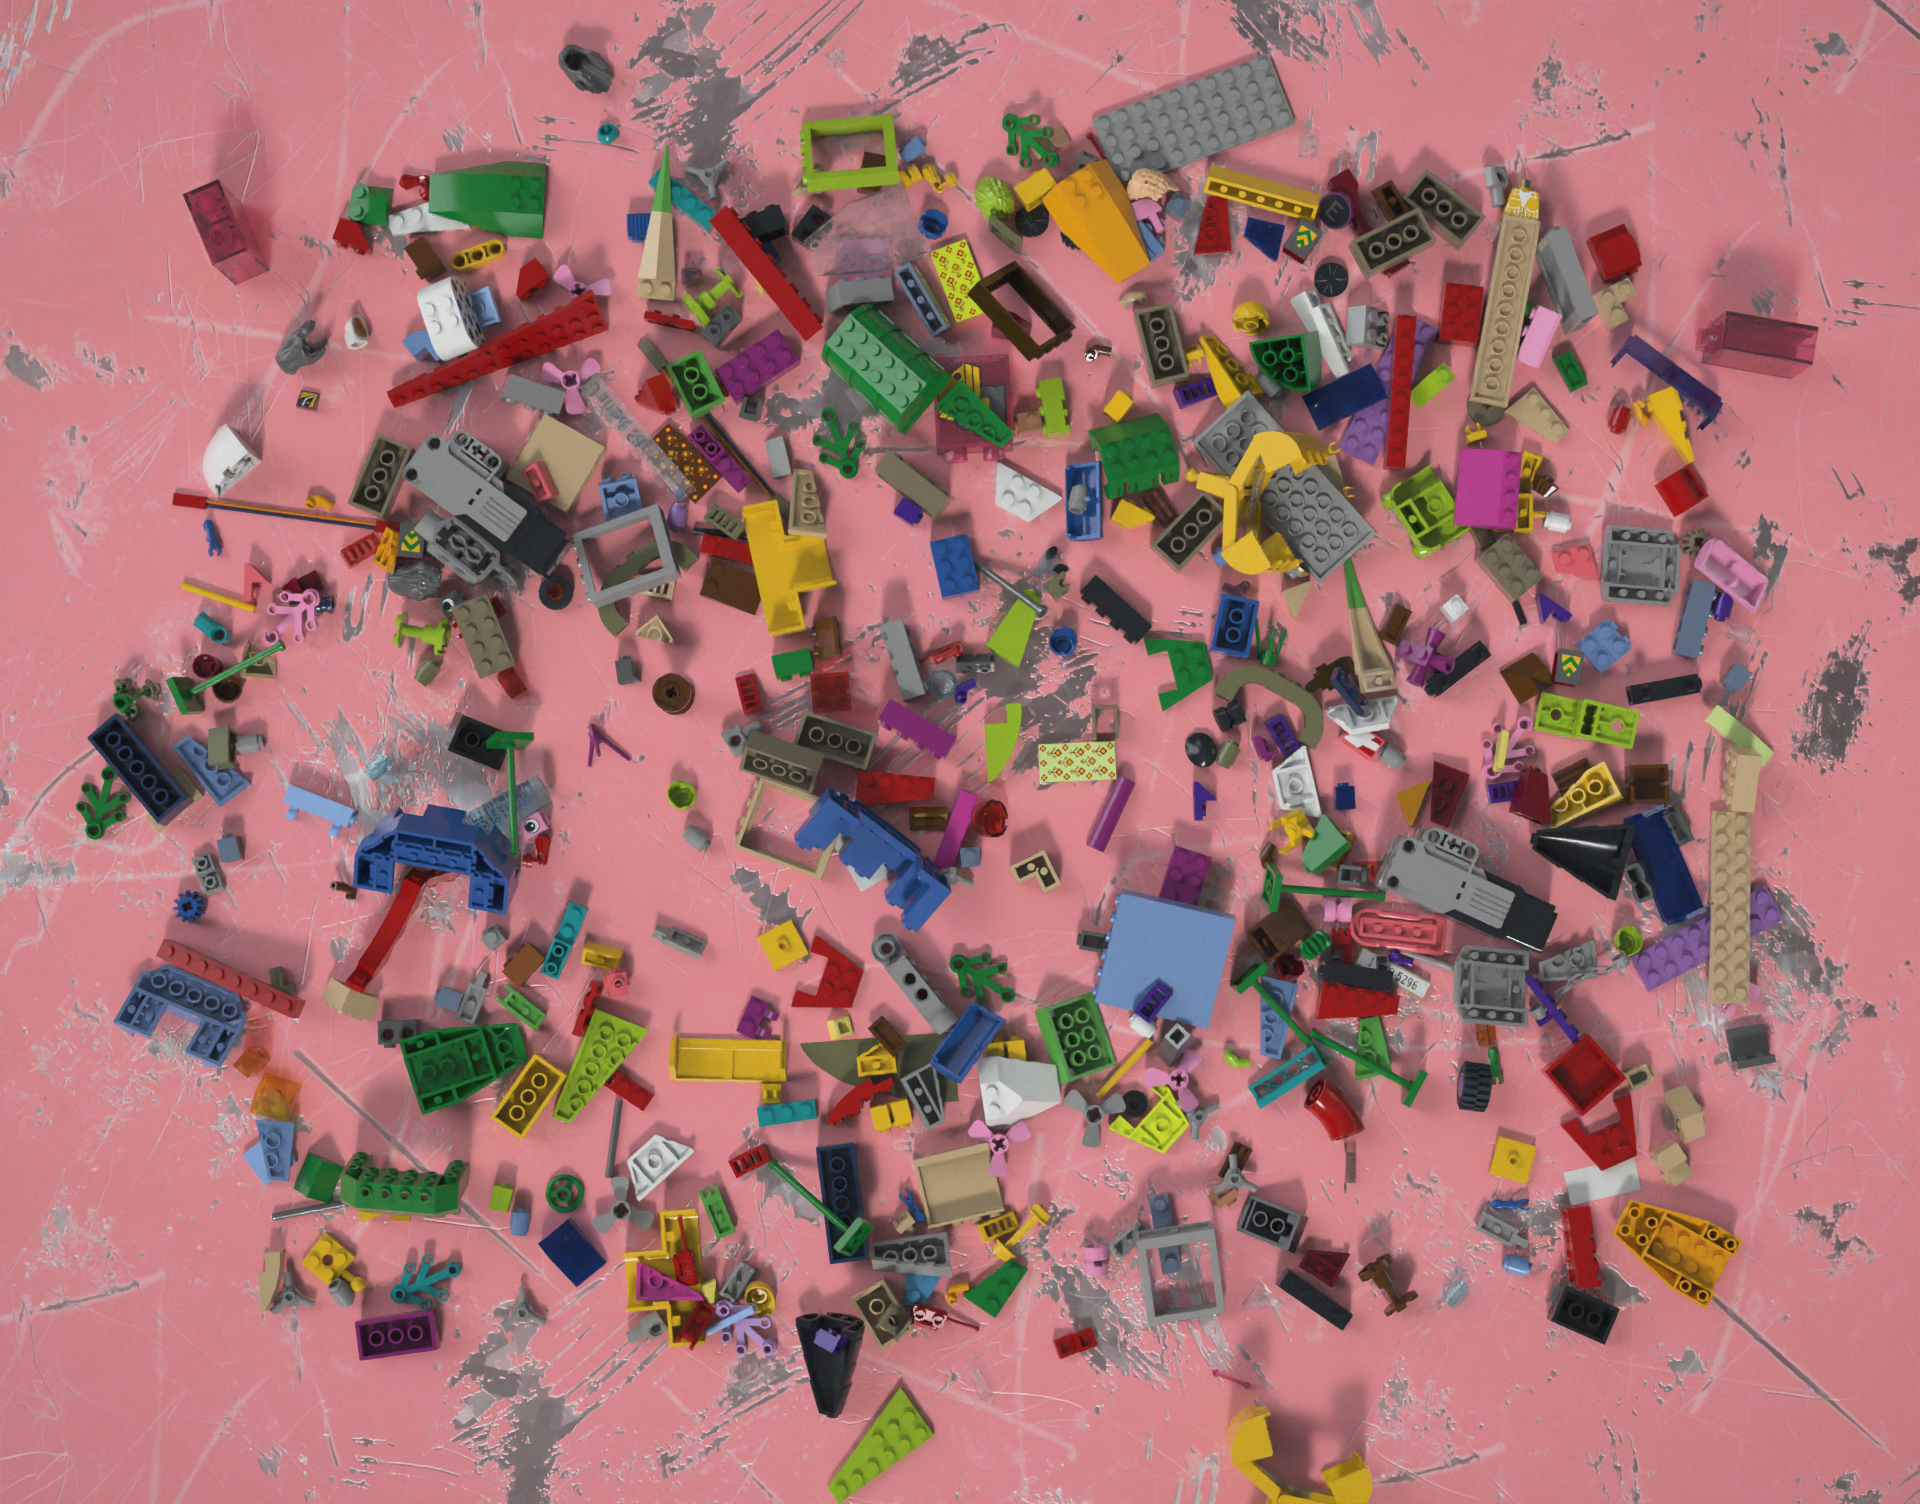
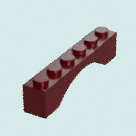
M1349 168L1328 181L1327 190L1329 193L1333 191L1344 192L1350 197L1354 205V218L1350 226L1353 229L1356 228L1359 233L1358 237L1372 231V229L1366 223L1358 202L1359 183ZM1407 259L1381 273L1389 279L1407 268L1411 262Z

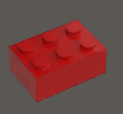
M1449 282L1444 284L1442 287L1436 343L1474 348L1478 343L1484 287Z

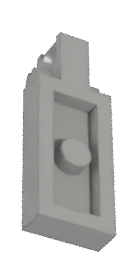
M658 924L652 937L663 944L698 960L708 943L675 927H672V929L665 928Z
M480 971L478 978H473L469 982L455 1019L475 1025L488 992L489 984L486 981L489 973Z
M1484 1211L1475 1227L1476 1230L1509 1247L1515 1248L1518 1244L1527 1249L1530 1243L1521 1238L1522 1232L1519 1229Z

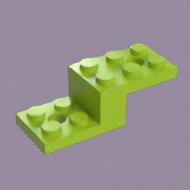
M1541 692L1532 730L1584 742L1596 741L1631 750L1633 749L1641 711L1588 699L1575 700ZM1553 710H1558L1560 712L1561 716L1559 720H1553L1551 718V712ZM1614 721H1619L1622 725L1619 732L1614 731L1612 728Z

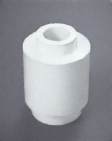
M1550 511V513L1545 512L1542 527L1561 533H1566L1567 530L1571 529L1572 519H1569V514Z
M1136 1013L1129 1019L1131 1022L1129 1026L1143 1038L1149 1039L1158 1028L1153 1020L1147 1023Z

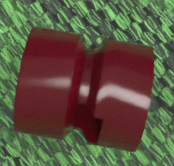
M208 654L197 656L192 664L194 674L205 680L214 677L224 670L221 660Z

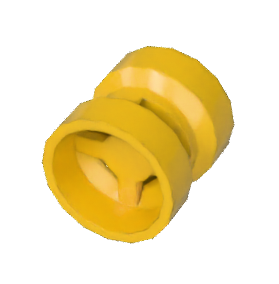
M914 163L909 165L908 169L898 172L899 179L906 189L910 188L914 182L923 180L920 171Z

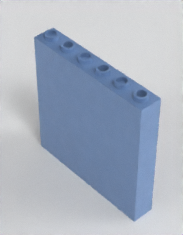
M1122 888L1121 893H1117L1114 905L1118 906L1116 912L1112 911L1110 923H1113L1112 930H1108L1105 941H1108V946L1103 948L1101 959L1104 962L1103 966H1099L1097 977L1100 978L1099 983L1094 984L1092 995L1095 996V1002L1133 1011L1144 996L1159 981L1173 995L1157 1013L1156 1017L1208 1029L1236 921L1235 915ZM1159 989L1156 990V992L1163 998L1166 996ZM1152 995L1151 998L1159 1004L1160 1000ZM1147 1001L1146 1004L1152 1009H1154L1155 1006L1149 1001ZM1144 1007L1141 1009L1147 1015L1150 1014Z

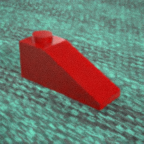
M703 534L700 547L701 555L753 566L749 544Z

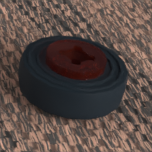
M551 576L545 579L538 591L541 603L551 610H561L567 607L573 597L571 584L560 576Z

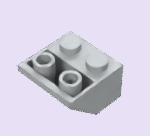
M1368 305L1348 307L1346 345L1361 349L1386 350L1390 321L1389 312Z

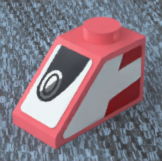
M1377 731L1354 735L1347 733L1342 734L1338 738L1368 761L1374 758L1385 743L1382 740L1383 736Z

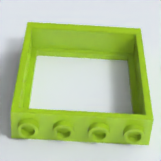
M893 114L802 122L803 130H799L800 142H804V144L800 145L801 156H805V159H801L802 170H806V173H802L803 185H807L808 192L899 184ZM883 131L886 166L814 173L812 137Z

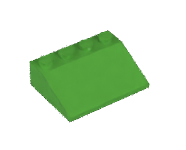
M1092 992L1034 1011L1051 1064L1056 1065L1059 1084L1068 1083L1117 1065Z

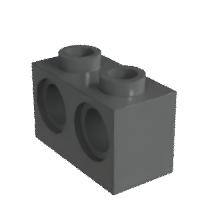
M725 304L701 333L707 341L718 349L742 322V318L730 306Z
M420 1019L377 1021L378 1045L384 1044V1048H396V1044H399L400 1040L406 1039L404 1032L407 1028L413 1031V1036L420 1034ZM387 1029H391L394 1033L391 1040L385 1036Z

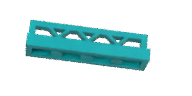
M1311 1045L1249 1085L1248 1088L1261 1109L1324 1069L1326 1064L1315 1047ZM1312 1051L1317 1061L1312 1064L1304 1063V1056ZM1292 1063L1300 1065L1299 1072L1296 1074L1287 1073L1288 1066ZM1275 1074L1284 1075L1283 1082L1279 1085L1271 1083L1272 1076ZM1259 1084L1267 1085V1093L1260 1097L1254 1088Z

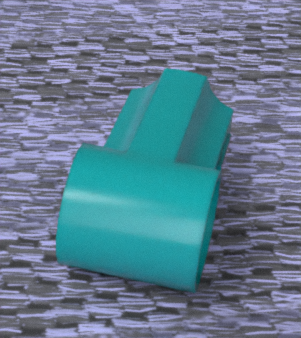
M205 612L196 617L193 625L214 642L220 645H227L231 642L232 633L230 630L223 627ZM224 631V638L218 640V634Z

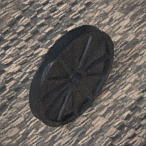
M1040 205L1029 212L1024 207L1020 208L1015 216L1017 230L1026 237L1040 236L1049 225L1047 211Z
M1333 262L1320 266L1314 276V284L1317 291L1327 297H1335L1343 293L1348 285V274L1345 268Z

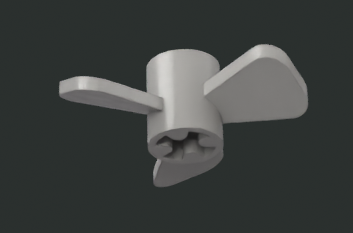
M1071 1090L1063 1101L1066 1107L1084 1113V1117L1088 1122L1082 1139V1144L1085 1147L1096 1148L1100 1146L1101 1139L1098 1124L1102 1122L1104 1115L1124 1112L1126 1109V1104L1118 1093L1113 1094L1100 1106L1096 1104L1089 1105L1077 1090ZM1092 1109L1099 1111L1096 1120L1093 1117L1089 1118L1088 1114H1090Z
M626 1176L613 1177L611 1179V1186L617 1202L612 1206L611 1212L597 1216L592 1220L593 1227L598 1233L606 1234L617 1220L629 1218L640 1229L644 1231L650 1229L655 1219L654 1212L633 1209L632 1203L627 1200L629 1179ZM618 1205L626 1206L629 1213L625 1214L622 1212L619 1214L617 1210L620 1209V1206Z

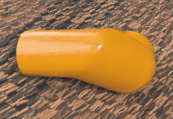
M1638 399L1632 404L1633 415L1645 427L1651 420L1642 410L1646 403L1642 399Z
M321 494L308 497L304 503L308 509L322 506L328 511H331L335 503Z
M967 1281L949 1286L945 1294L947 1304L955 1305L960 1292L969 1290Z

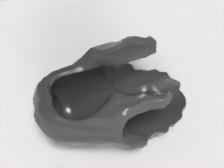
M570 44L566 45L559 53L558 63L560 68L579 90L590 91L592 94L609 91L610 85H612V75L607 69L609 63H606L598 52Z
M314 320L306 321L292 333L290 338L277 351L275 356L276 362L286 374L294 375L300 367L317 362L325 354L326 345L329 343L327 338L315 348L305 342V338L314 330Z
M423 560L397 566L394 568L393 574H388V587L393 593L416 601L427 598L439 599L441 598V592L438 588L441 586V573L443 571L433 565L425 564Z

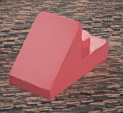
M245 563L244 601L256 603V598L259 597V588L256 587V584L271 583L252 564Z

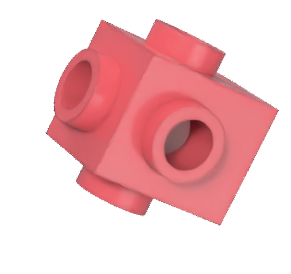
M613 967L605 972V978H602L603 988L607 989L610 998L629 995L628 985H631L629 973L626 974V971L620 967Z

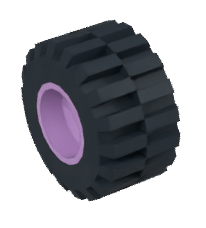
M1465 1061L1461 1066L1458 1077V1107L1460 1110L1485 1112L1490 1101L1492 1089L1490 1065Z

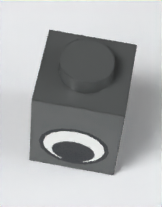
M455 589L438 600L437 604L448 619H452L454 615L451 605L468 598L463 591L459 592Z

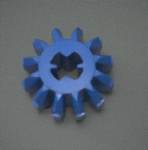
M187 890L185 895L183 893L178 894L180 900L174 899V903L178 904V907H173L172 909L179 911L175 916L177 918L182 916V922L188 920L189 923H194V918L196 920L201 919L199 913H206L205 910H202V907H206L207 904L201 903L204 897H198L197 891L191 894L190 890ZM187 904H191V906H193V909L188 910L189 908L186 907Z

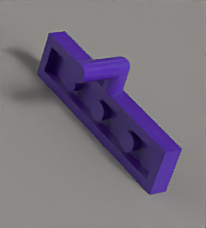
M1531 975L1525 979L1526 984L1548 1011L1543 1019L1536 1021L1539 1027L1554 1019L1573 1044L1579 1041L1577 1036L1579 1031L1573 1023L1571 1025L1567 1023L1565 1019L1568 1017L1561 1008L1557 1010L1553 1005L1556 1001L1550 993L1545 994L1542 988L1544 986L1538 978L1533 979Z

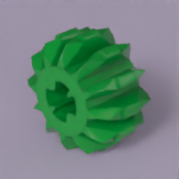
M1318 930L1302 942L1298 949L1301 951L1302 956L1309 961L1330 947L1332 941L1327 933L1323 930Z

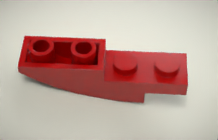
M891 1076L874 1084L872 1078H869L854 1087L834 1107L826 1120L827 1124L832 1123L834 1126L843 1122V1117L849 1114L850 1117L860 1114V1109L864 1107L861 1100L864 1099L867 1102L875 1098V1093L882 1091V1094L892 1090V1085L895 1084L893 1077Z

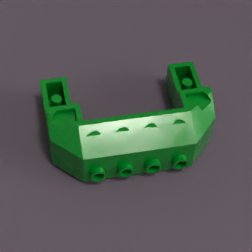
M357 1152L353 1154L341 1172L340 1200L343 1205L350 1206L359 1212L442 1218L448 1214L459 1215L461 1213V1198L469 1184L470 1163H464L463 1160L450 1161L443 1174H437L435 1171H428L426 1173H420L417 1170L398 1171L396 1168L384 1170L373 1166V1155H368L366 1152Z

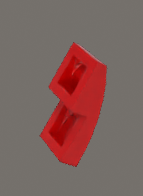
M1091 1327L1052 1340L1059 1359L1098 1346Z

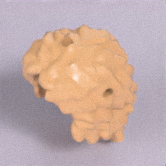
M1146 168L1137 169L1132 174V178L1126 187L1128 198L1132 201L1140 199L1157 201L1163 197L1164 193L1171 194L1179 191V188L1174 185L1173 181H1170L1167 175Z

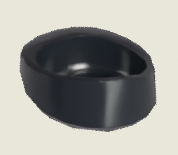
M1200 732L1192 734L1186 740L1185 751L1189 760L1194 765L1206 768L1215 762L1218 752L1211 737Z

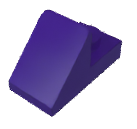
M1542 593L1535 598L1540 624L1546 621L1550 613L1553 615L1552 618L1559 623H1562V621L1564 623L1568 622L1573 615Z
M1193 782L1194 821H1202L1203 816H1206V805H1202V801H1217V799L1199 782Z

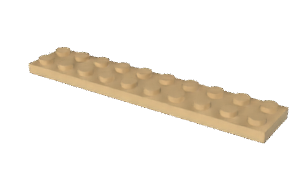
M1505 214L1502 217L1469 401L1503 408L1508 406L1541 226L1540 221Z
M1710 812L1709 1003L1749 1005L1751 812Z

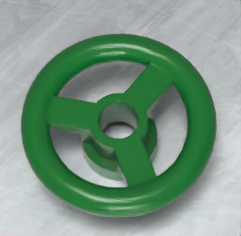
M561 1174L554 1177L548 1183L545 1192L546 1200L555 1211L569 1213L581 1205L584 1198V1189L576 1177L569 1174ZM568 1180L566 1186L558 1188L557 1191H552L553 1186L557 1182ZM573 1184L578 1189V1198L575 1203L571 1198L572 1193L570 1190ZM563 1190L567 1192V1197L561 1195ZM552 1197H556L559 1202H567L569 1207L558 1206L554 1203Z

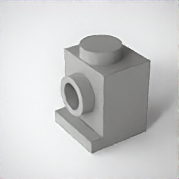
M498 924L490 927L481 935V940L489 951H494L509 940Z

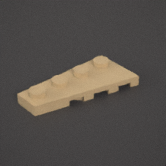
M793 468L788 534L826 539L827 532L824 528V519L820 511V502L817 498V489L811 470Z

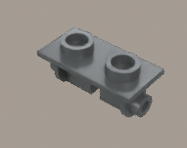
M990 653L977 654V660H973V654H961L956 657V671L962 674L995 672L994 655H990Z
M1678 805L1662 811V818L1665 819L1676 841L1675 844L1681 847L1695 840Z

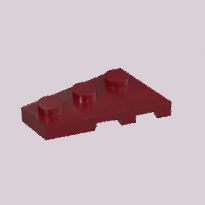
M1434 761L1430 822L1449 828L1469 779V774Z

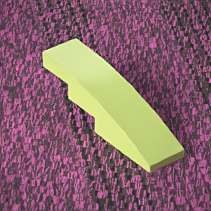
M1715 705L1704 720L1715 728L1721 736L1731 742L1732 746L1753 747L1762 756L1761 768L1764 767L1774 753L1749 729L1719 705Z

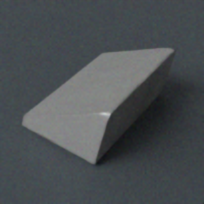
M783 436L766 441L765 445L773 478L792 475Z

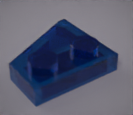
M1248 217L1243 237L1273 262H1277L1285 225Z

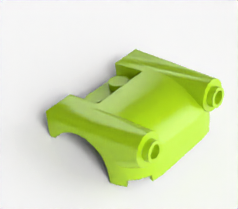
M1431 464L1405 481L1397 483L1393 488L1383 493L1380 500L1385 510H1393L1413 542L1411 552L1415 558L1419 557L1420 559H1424L1471 530V527L1453 525L1455 502L1442 481L1435 477L1430 469L1432 467Z

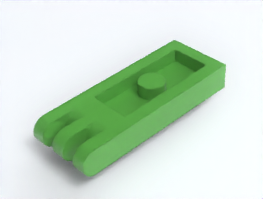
M715 1183L712 1184L715 1192L712 1193L710 1187L707 1186L705 1189L708 1195L705 1196L702 1189L698 1190V1193L717 1239L736 1232V1229L719 1188Z

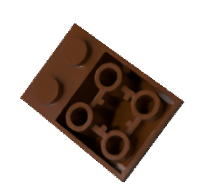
M1289 899L1278 907L1277 912L1269 913L1247 929L1244 934L1265 963L1269 964L1313 929L1292 900Z

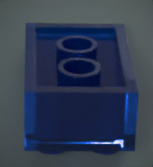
M571 1217L538 1243L548 1258L576 1287L607 1263Z

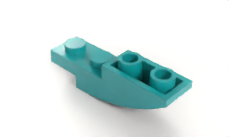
M570 901L540 973L556 980L559 979L583 927L584 919L589 910L588 907L575 901Z

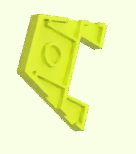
M1167 1084L1150 1087L1161 1097V1100L1135 1128L1120 1115L1108 1128L1164 1154L1189 1126L1183 1112L1176 1106L1177 1102Z

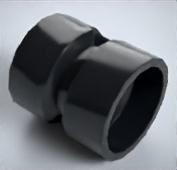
M1237 699L1228 703L1226 708L1221 706L1212 710L1214 719L1222 733L1232 729L1233 725L1239 726L1247 722L1244 711Z

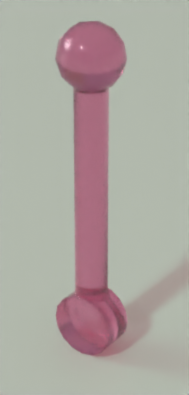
M1218 1369L1212 1371L1214 1377L1220 1376L1242 1385L1245 1389L1251 1387L1249 1382H1242L1220 1373Z

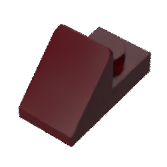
M314 570L298 579L296 577L292 578L282 587V590L302 594L306 589L312 588L320 591L325 587L317 571ZM289 601V604L292 605L298 601Z

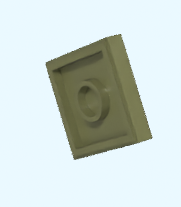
M993 215L989 220V231L1014 252L1019 253L1022 249L1023 239Z

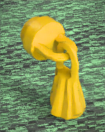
M926 164L921 169L922 177L930 183L937 193L943 192L944 187L948 184L952 188L955 187L958 182L951 172L944 175L946 181L942 183L935 166ZM936 182L939 183L938 189L935 186Z

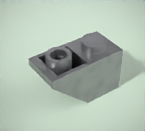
M1176 1023L1165 1035L1156 1055L1171 1068L1197 1039L1182 1025Z

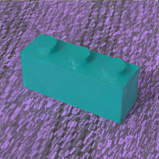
M816 1099L758 1106L759 1127L817 1119Z

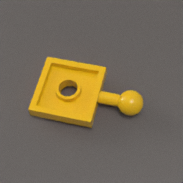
M328 1232L324 1233L301 1262L302 1265L327 1286L333 1280L342 1276L350 1282V1287L354 1292H361L366 1287V1282L362 1277H355L346 1270L356 1256ZM327 1254L333 1257L331 1265H326L324 1262V1257Z

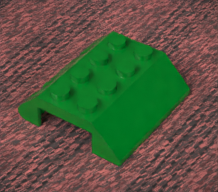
M1158 413L1087 431L1092 449L1098 448L1108 482L1103 486L1108 500L1124 495V483H1126L1129 494H1133L1134 491L1137 493L1152 487H1158L1159 474H1161V481L1164 485L1179 482L1180 462L1171 431Z

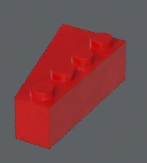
M858 770L856 799L867 807L930 799L934 797L935 778Z
M1321 981L1315 1019L1396 1015L1400 995Z
M1590 1206L1563 1207V1212H1561V1221L1565 1223L1563 1240L1564 1243H1567L1565 1259L1566 1262H1569L1570 1269L1567 1270L1568 1282H1571V1285L1579 1289L1602 1287L1601 1279L1597 1280L1596 1274L1600 1270L1599 1262H1597L1593 1254L1597 1250L1596 1242L1590 1235L1594 1233Z

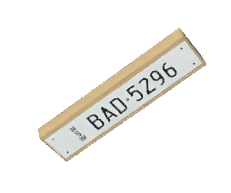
M1362 947L1354 964L1376 969V958L1380 955ZM1387 959L1385 970L1394 972L1392 984L1423 1000L1432 983L1397 964L1391 963Z

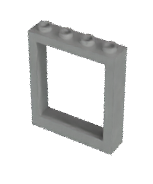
M1557 226L1548 230L1549 233L1545 234V237L1537 244L1535 258L1555 311L1562 315L1560 324L1565 335L1582 330L1599 312L1567 228L1560 229Z
M658 503L572 534L574 539L572 546L578 554L576 561L583 573L581 580L588 591L585 595L588 603H592L596 608L682 578L665 514ZM650 519L664 568L596 592L583 543Z
M1212 1220L1135 1232L1148 1325L1158 1326L1166 1322L1177 1323L1185 1319L1196 1320L1204 1316L1215 1317L1225 1313ZM1208 1240L1216 1302L1154 1312L1146 1250Z

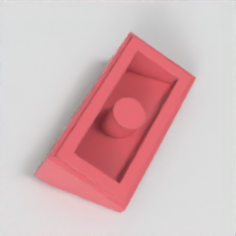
M537 461L522 470L538 505L559 495L544 461Z

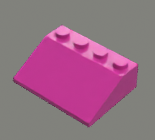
M1460 449L1453 525L1501 531L1516 529L1522 452Z

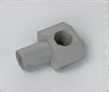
M1490 166L1484 168L1486 189L1490 190L1492 207L1505 206L1503 188L1509 186L1506 167Z
M757 720L742 730L735 724L720 734L735 758L743 754L751 730L764 731ZM734 736L741 738V743L738 746L731 744V739Z
M656 1310L640 1319L639 1325L625 1333L631 1344L647 1335L654 1340L668 1332V1324L661 1313Z

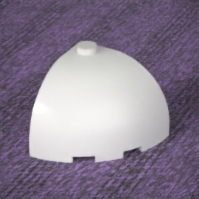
M226 423L217 429L216 434L210 440L205 450L202 465L204 478L210 490L219 498L262 461L235 429Z

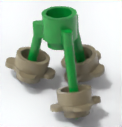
M131 678L115 679L113 682L116 692L113 694L115 697L113 700L114 706L128 718L129 722L133 723L136 721V718L144 715V710L138 705L139 702L134 699L141 696L147 699L152 698L154 701L159 699L158 693L161 687L158 683H153L151 679L145 680L141 692L134 694L135 689L132 687Z

